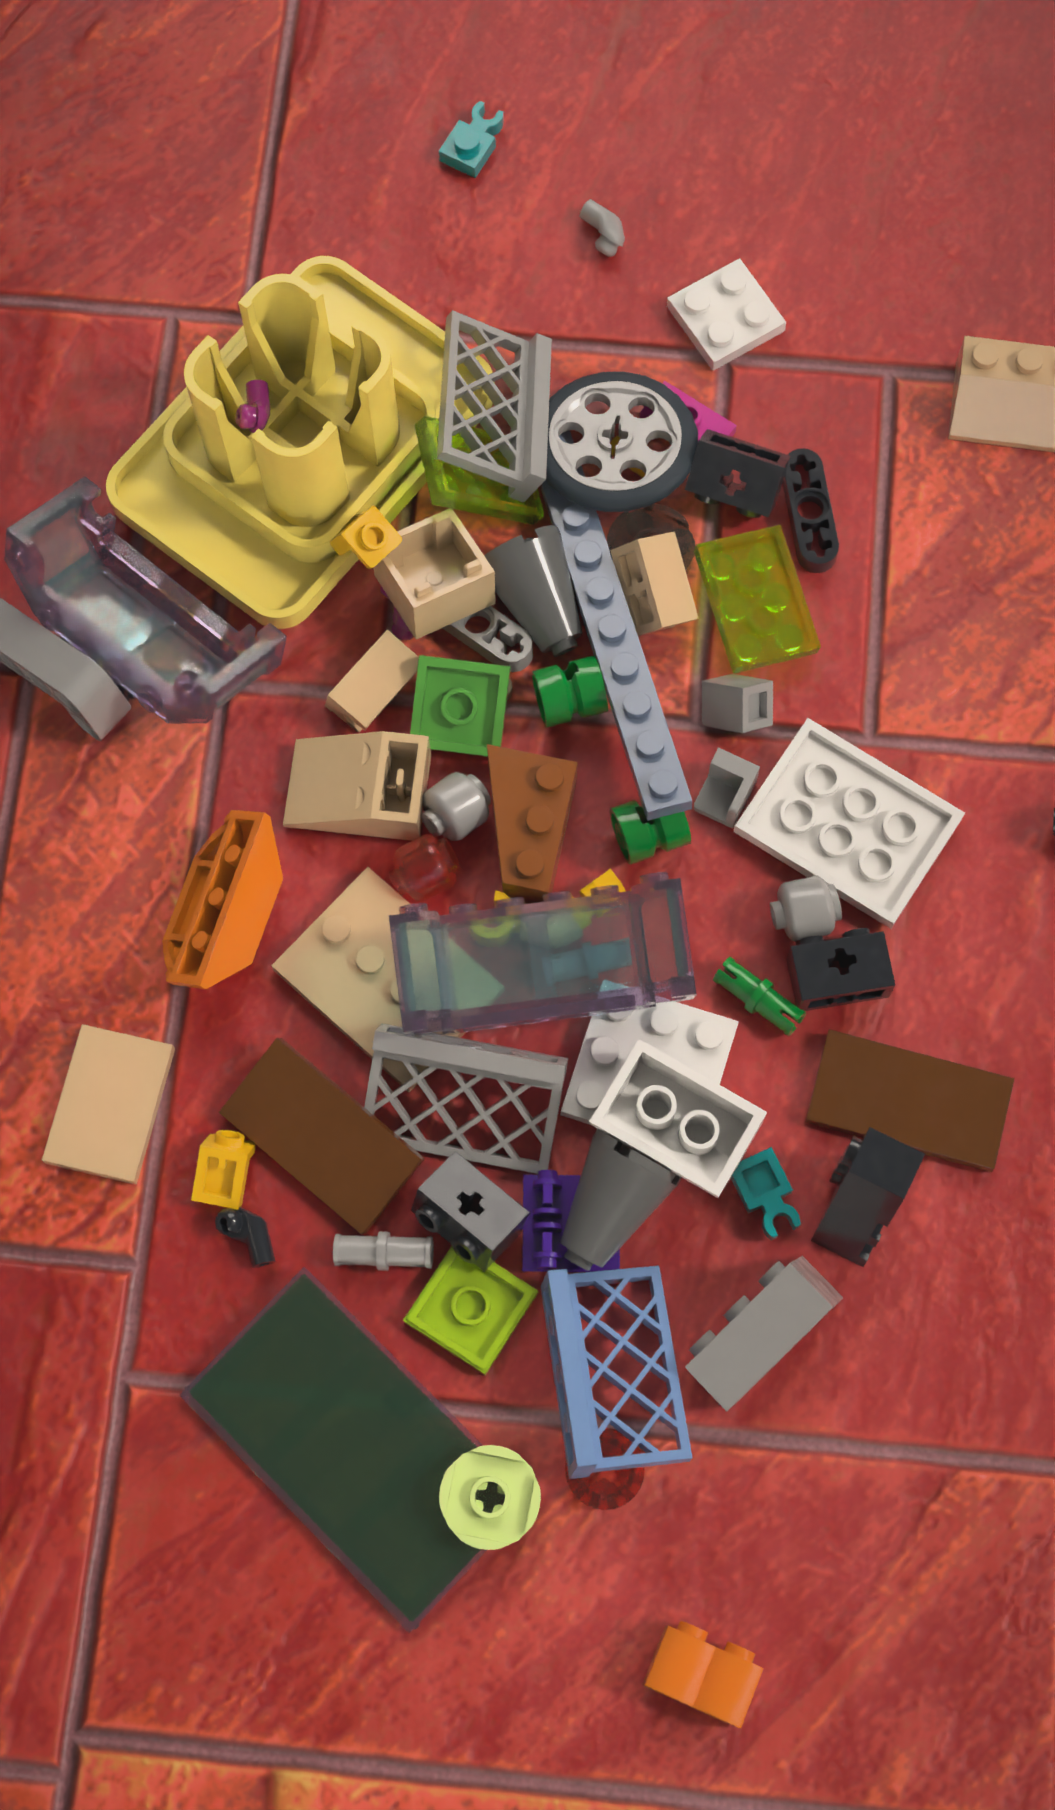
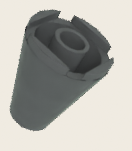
M549 525L534 529L538 538L523 539L522 535H519L499 545L484 556L495 571L496 595L522 628L530 634L531 639L542 653L552 651L553 656L558 657L578 647L576 639L583 632L562 536L557 526Z
M597 1128L591 1140L560 1243L568 1248L564 1257L590 1271L593 1264L603 1267L680 1183L682 1177Z

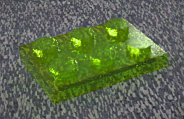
M424 416L414 425L432 505L531 525L545 517L538 488L524 503L508 497L509 486L437 459L439 419ZM471 427L484 446L493 442L484 429ZM459 433L452 436V448L468 454L472 452ZM498 448L489 452L498 465L509 469V462Z
M781 525L696 544L693 552L733 674L818 653L821 645Z

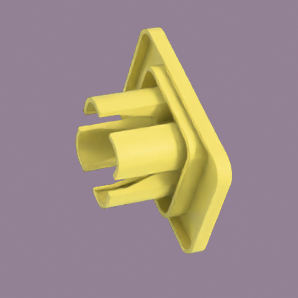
M331 256L310 258L301 263L291 274H275L257 282L238 302L243 326L220 351L217 341L209 335L192 351L184 367V379L187 387L115 463L106 480V492L112 509L122 522L264 626L274 629L290 628L303 622L359 560L352 550L339 556L330 545V541L358 515L373 505L391 523L444 463V461L437 459L445 331L343 260ZM481 356L475 357L488 375L493 373L490 365ZM464 363L457 365L456 370L467 385L476 381ZM251 380H264L268 383L270 416L262 431L258 428L255 433H252L249 429L238 427L236 424V411L240 405L247 404L246 383ZM482 388L473 392L486 410L492 407V401ZM462 398L454 401L455 407L465 420L474 416ZM459 433L452 436V448L456 449L464 440Z

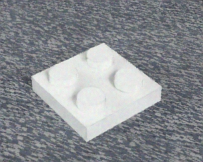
M740 258L669 296L667 299V308L712 371L785 331L786 321Z

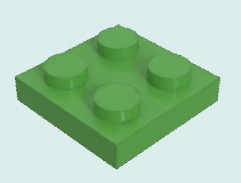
M419 655L410 734L429 736L430 749L488 756L487 744L499 747L502 745L511 666Z

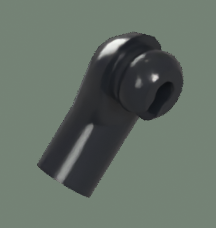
M239 1207L238 1210L227 1208L218 1212L215 1218L216 1229L223 1235L247 1244L253 1268L268 1266L276 1262L265 1219L242 1207Z

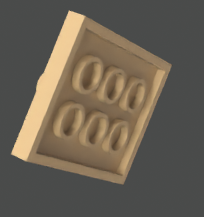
M369 867L271 965L275 973L371 1059L374 1052L372 1046L375 1030L382 1023L461 1038L505 992L504 986ZM384 1058L382 1069L400 1085L413 1078L402 1061ZM414 1064L419 1072H422L423 1070L429 1067ZM415 1083L406 1091L410 1092L418 1083Z

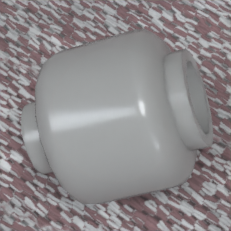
M459 772L451 773L424 793V813L421 814V819L432 835L436 837L442 835L451 841H458L486 822L489 816L488 805L491 803V798L484 784L474 775L469 774L466 776Z
M811 876L781 884L777 892L778 901L770 902V912L775 929L784 928L786 935L794 942L809 936L829 935L835 928V922L842 919L840 900L835 885H827L819 876Z

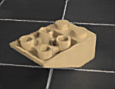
M380 731L296 739L283 827L420 841L423 822L421 814L424 813L423 795L427 791L431 762L429 736Z

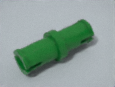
M729 957L724 961L722 966L735 976L736 979L731 978L721 969H718L713 981L745 1003V1010L751 1014L759 1013L782 1030L785 1035L790 1036L797 1027L782 1014L785 1013L800 1024L806 1015V1011L798 1008L773 989L774 983L770 980H760L738 964L734 958Z

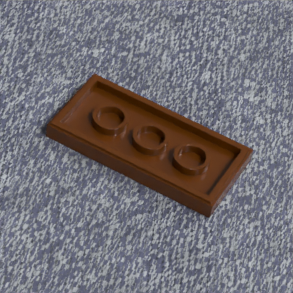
M829 1029L805 1122L862 1138L869 1127L925 1155L992 1172L996 1165L1015 1078Z
M282 1038L275 1039L219 1111L222 1116L361 1234H366L425 1160L422 1155Z

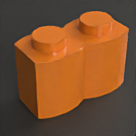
M681 1620L677 1629L665 1626L642 1685L741 1729L764 1669L753 1664L756 1654L728 1641L724 1650L705 1642L708 1632Z

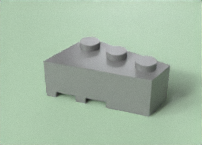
M803 1256L790 1262L786 1267L780 1261L773 1265L758 1281L764 1289L752 1301L745 1295L741 1297L723 1315L729 1321V1324L717 1336L711 1330H708L689 1349L695 1357L685 1368L726 1411L732 1408L843 1299L834 1287Z

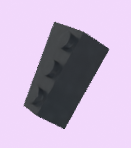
M869 1127L862 1140L853 1136L830 1177L829 1182L837 1185L811 1241L864 1267L872 1248L876 1247L882 1236L880 1231L883 1225L888 1227L905 1199L925 1154Z

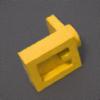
M373 505L358 515L330 541V545L339 556L352 550L366 568L371 569L402 542V537L376 506Z
M219 1130L216 1134H209L200 1145L191 1200L238 1210L243 1202L249 1161L255 1153L256 1144L252 1141L244 1140L245 1136L236 1131Z

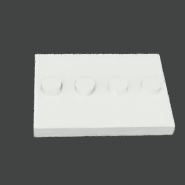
M807 718L736 823L733 832L804 876H819L827 885L834 884L840 898L891 929L963 819L965 812Z

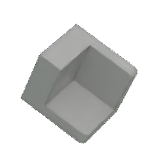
M737 674L703 680V725L739 733L772 726L773 681Z
M718 747L710 763L708 777L694 802V810L730 828H734L757 782L760 766Z

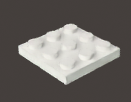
M603 980L564 1099L561 1115L589 1124L590 1119L638 1039L720 1084L739 1021Z

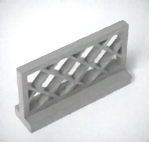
M453 310L446 317L437 459L509 486L508 497L523 503L546 480L552 339L536 333L530 341H526ZM459 330L470 334L478 346L470 350L459 336ZM500 346L514 352V363L508 365L496 347ZM484 353L496 369V372L488 375L475 357ZM464 363L476 381L467 385L456 370L457 365ZM501 378L513 392V397L506 400L494 384L495 381ZM482 388L495 406L486 410L473 392ZM462 398L474 416L465 420L455 407L454 401ZM501 413L511 427V433L504 435L492 419V416ZM480 423L493 442L484 446L471 427ZM459 433L472 452L468 454L452 448V436ZM498 448L509 462V469L498 465L489 452Z
M383 1023L375 1030L372 1046L374 1052L364 1108L374 1115L377 1109L390 1101L405 1123L395 1130L394 1133L414 1150L448 1157L456 1151L465 1160L537 1174L539 1170H548L568 1058ZM384 1058L402 1061L413 1078L392 1091L381 1076ZM414 1064L429 1067L423 1070L422 1072H419ZM437 1068L449 1070L460 1085V1087L440 1100L424 1079L425 1076ZM461 1073H466V1074H471V1075H476V1076H474V1077L471 1078L470 1080L466 1081V1080L464 1079V1077L462 1076ZM484 1077L497 1079L507 1094L487 1109L471 1089L472 1085ZM508 1082L519 1083L522 1085L513 1090ZM415 1083H418L432 1103V1106L412 1119L396 1096ZM531 1086L551 1089L549 1108L532 1118L518 1098V1095ZM380 1087L385 1097L376 1103ZM464 1091L479 1114L458 1128L443 1105ZM511 1100L526 1123L505 1137L490 1114ZM436 1110L452 1132L439 1142L426 1140L416 1126L419 1121ZM547 1117L543 1133L537 1123ZM483 1119L498 1139L497 1143L485 1151L473 1149L463 1135V1132ZM531 1128L542 1144L539 1161L520 1158L509 1142ZM409 1129L414 1137L400 1134ZM456 1138L461 1146L447 1143ZM503 1147L508 1155L494 1152Z

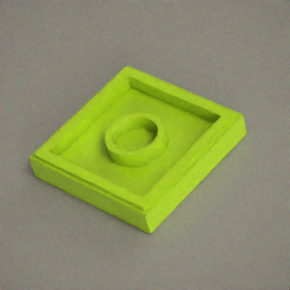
M451 1246L403 1321L486 1376L538 1295V1290L495 1262L483 1272L474 1263L469 1264L463 1261Z

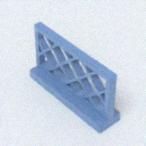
M648 1266L568 1274L567 1269L547 1271L540 1287L569 1479L589 1477L593 1472L690 1462L692 1452L660 1267ZM649 1280L652 1300L643 1311L620 1294L628 1282ZM620 1283L616 1289H613L610 1285H608ZM594 1286L609 1298L598 1313L593 1315L578 1303L576 1287ZM613 1302L636 1318V1321L623 1337L600 1320ZM652 1308L654 1309L655 1320L648 1315ZM581 1318L584 1319L587 1323H589L587 1327L584 1329V1331L582 1329ZM641 1323L656 1333L659 1338L660 1347L652 1358H649L628 1342ZM593 1328L617 1345L603 1364L585 1349L584 1339ZM621 1349L644 1366V1369L632 1385L608 1368ZM660 1355L662 1356L664 1368L656 1363ZM588 1365L596 1371L591 1380ZM649 1370L667 1385L668 1396L660 1407L636 1390V1387ZM601 1375L625 1393L611 1412L593 1399L592 1387ZM629 1397L653 1415L640 1434H637L615 1417ZM669 1403L672 1417L664 1412ZM596 1414L604 1420L599 1428ZM657 1419L675 1432L677 1450L659 1451L644 1439V1436ZM609 1424L633 1442L623 1456L602 1457L599 1437ZM637 1446L644 1452H646L641 1454H632Z

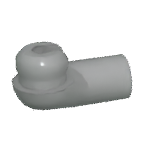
M589 199L581 209L580 218L599 230L601 236L595 242L596 249L608 257H612L617 253L618 247H622L625 242L622 222L615 214Z

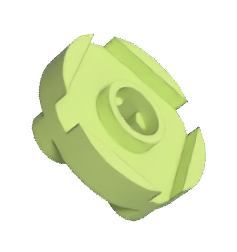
M485 1445L462 1454L447 1469L440 1486L439 1503L448 1527L462 1542L478 1549L495 1550L519 1541L533 1526L540 1509L541 1491L533 1468L518 1453L501 1446ZM488 1482L497 1483L498 1493L505 1495L504 1504L495 1505L493 1512L483 1511V1502L476 1500L477 1490H486Z

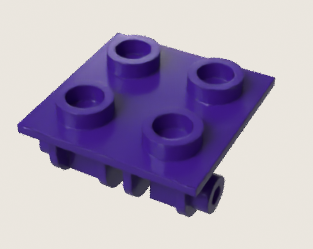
M539 1170L538 1175H524L523 1208L529 1212V1215L523 1227L522 1272H547L567 1269V1272H595L620 1269V1249L603 1267L593 1264L590 1271L581 1268L564 1257L568 1248L560 1242L581 1175H557L556 1170Z

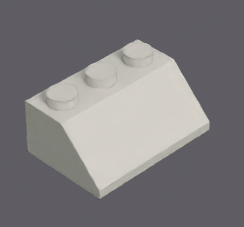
M638 1039L590 1119L589 1124L718 1198L762 1125L767 1112Z

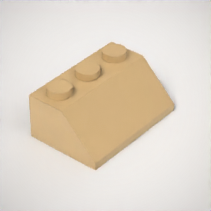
M964 336L956 361L948 439L1055 452V347Z

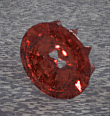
M606 1428L599 1437L603 1458L614 1457L619 1453L623 1456L633 1443L619 1431L611 1428ZM638 1446L632 1454H641ZM567 1461L565 1463L566 1480L572 1493L582 1503L593 1509L613 1510L627 1504L636 1496L644 1480L645 1467L613 1470L617 1476L616 1480L621 1484L619 1487L614 1482L610 1483L606 1478L589 1485L588 1481L592 1478L593 1473L589 1477L569 1479Z

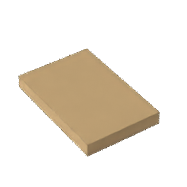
M82 1024L42 1161L45 1164L137 1185L175 1047L172 1044Z

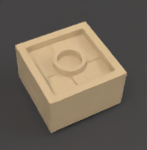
M452 507L397 531L402 537V542L374 567L375 577L416 640L495 604V571Z

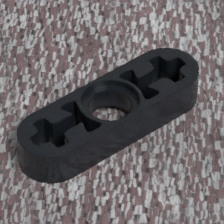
M805 448L795 449L788 454L791 457L782 484L797 559L805 570L812 573H823L835 564L839 551V541L823 463L819 455L814 451ZM796 465H803L804 470L809 471L807 488L801 489V475L795 471ZM804 502H814L820 506L822 515L816 519H806L799 514L797 508ZM819 531L818 542L819 547L825 550L824 557H817L815 551H810L813 542L812 533Z

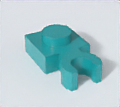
M482 101L476 103L472 109L471 124L461 120L457 122L438 151L439 161L476 178L496 148V137L494 135L498 134L503 128V111L498 110L494 118L486 120L483 119L485 103Z
M772 1147L740 1161L731 1176V1180L748 1213L761 1208L764 1214L762 1229L766 1237L770 1240L777 1238L778 1234L773 1226V1219L777 1216L786 1217L793 1230L799 1228L801 1221L798 1212L792 1206L784 1204L782 1200L783 1197L791 1194L793 1189Z

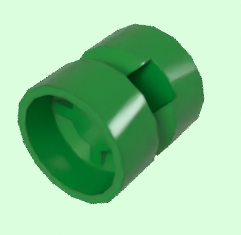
M595 656L570 661L566 670H562L559 666L554 665L531 671L534 692L545 728L571 722L572 716L575 713H578L582 718L608 712V700L604 681Z
M635 800L610 808L609 813L612 827L620 850L629 865L654 857L656 848L660 847L668 852L691 844V832L684 811L647 821L642 805Z

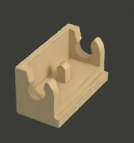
M675 531L637 539L610 550L638 636L699 619Z
M386 630L328 694L325 707L331 712L333 711L355 731L360 733L362 729L366 730L372 721L417 673L419 657L390 631Z

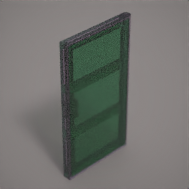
M303 1267L180 1394V1397L408 1633L419 1627L420 1622L488 1551L462 1542L448 1527L439 1503L440 1486L447 1469L462 1454L484 1445L306 1267ZM488 1482L486 1490H477L476 1500L483 1502V1511L493 1512L495 1505L504 1504L505 1495L498 1493V1484L495 1482Z

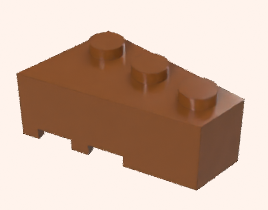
M487 744L502 892L510 897L513 902L533 906L549 905L577 783V762Z

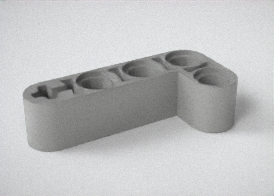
M0 598V662L61 703L77 724L93 738L101 741L131 709L130 703L112 678L96 662Z

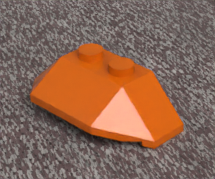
M231 810L224 818V825L212 833L194 856L162 940L164 961L167 967L166 981L172 985L207 989L252 964L283 881L271 817L265 812Z

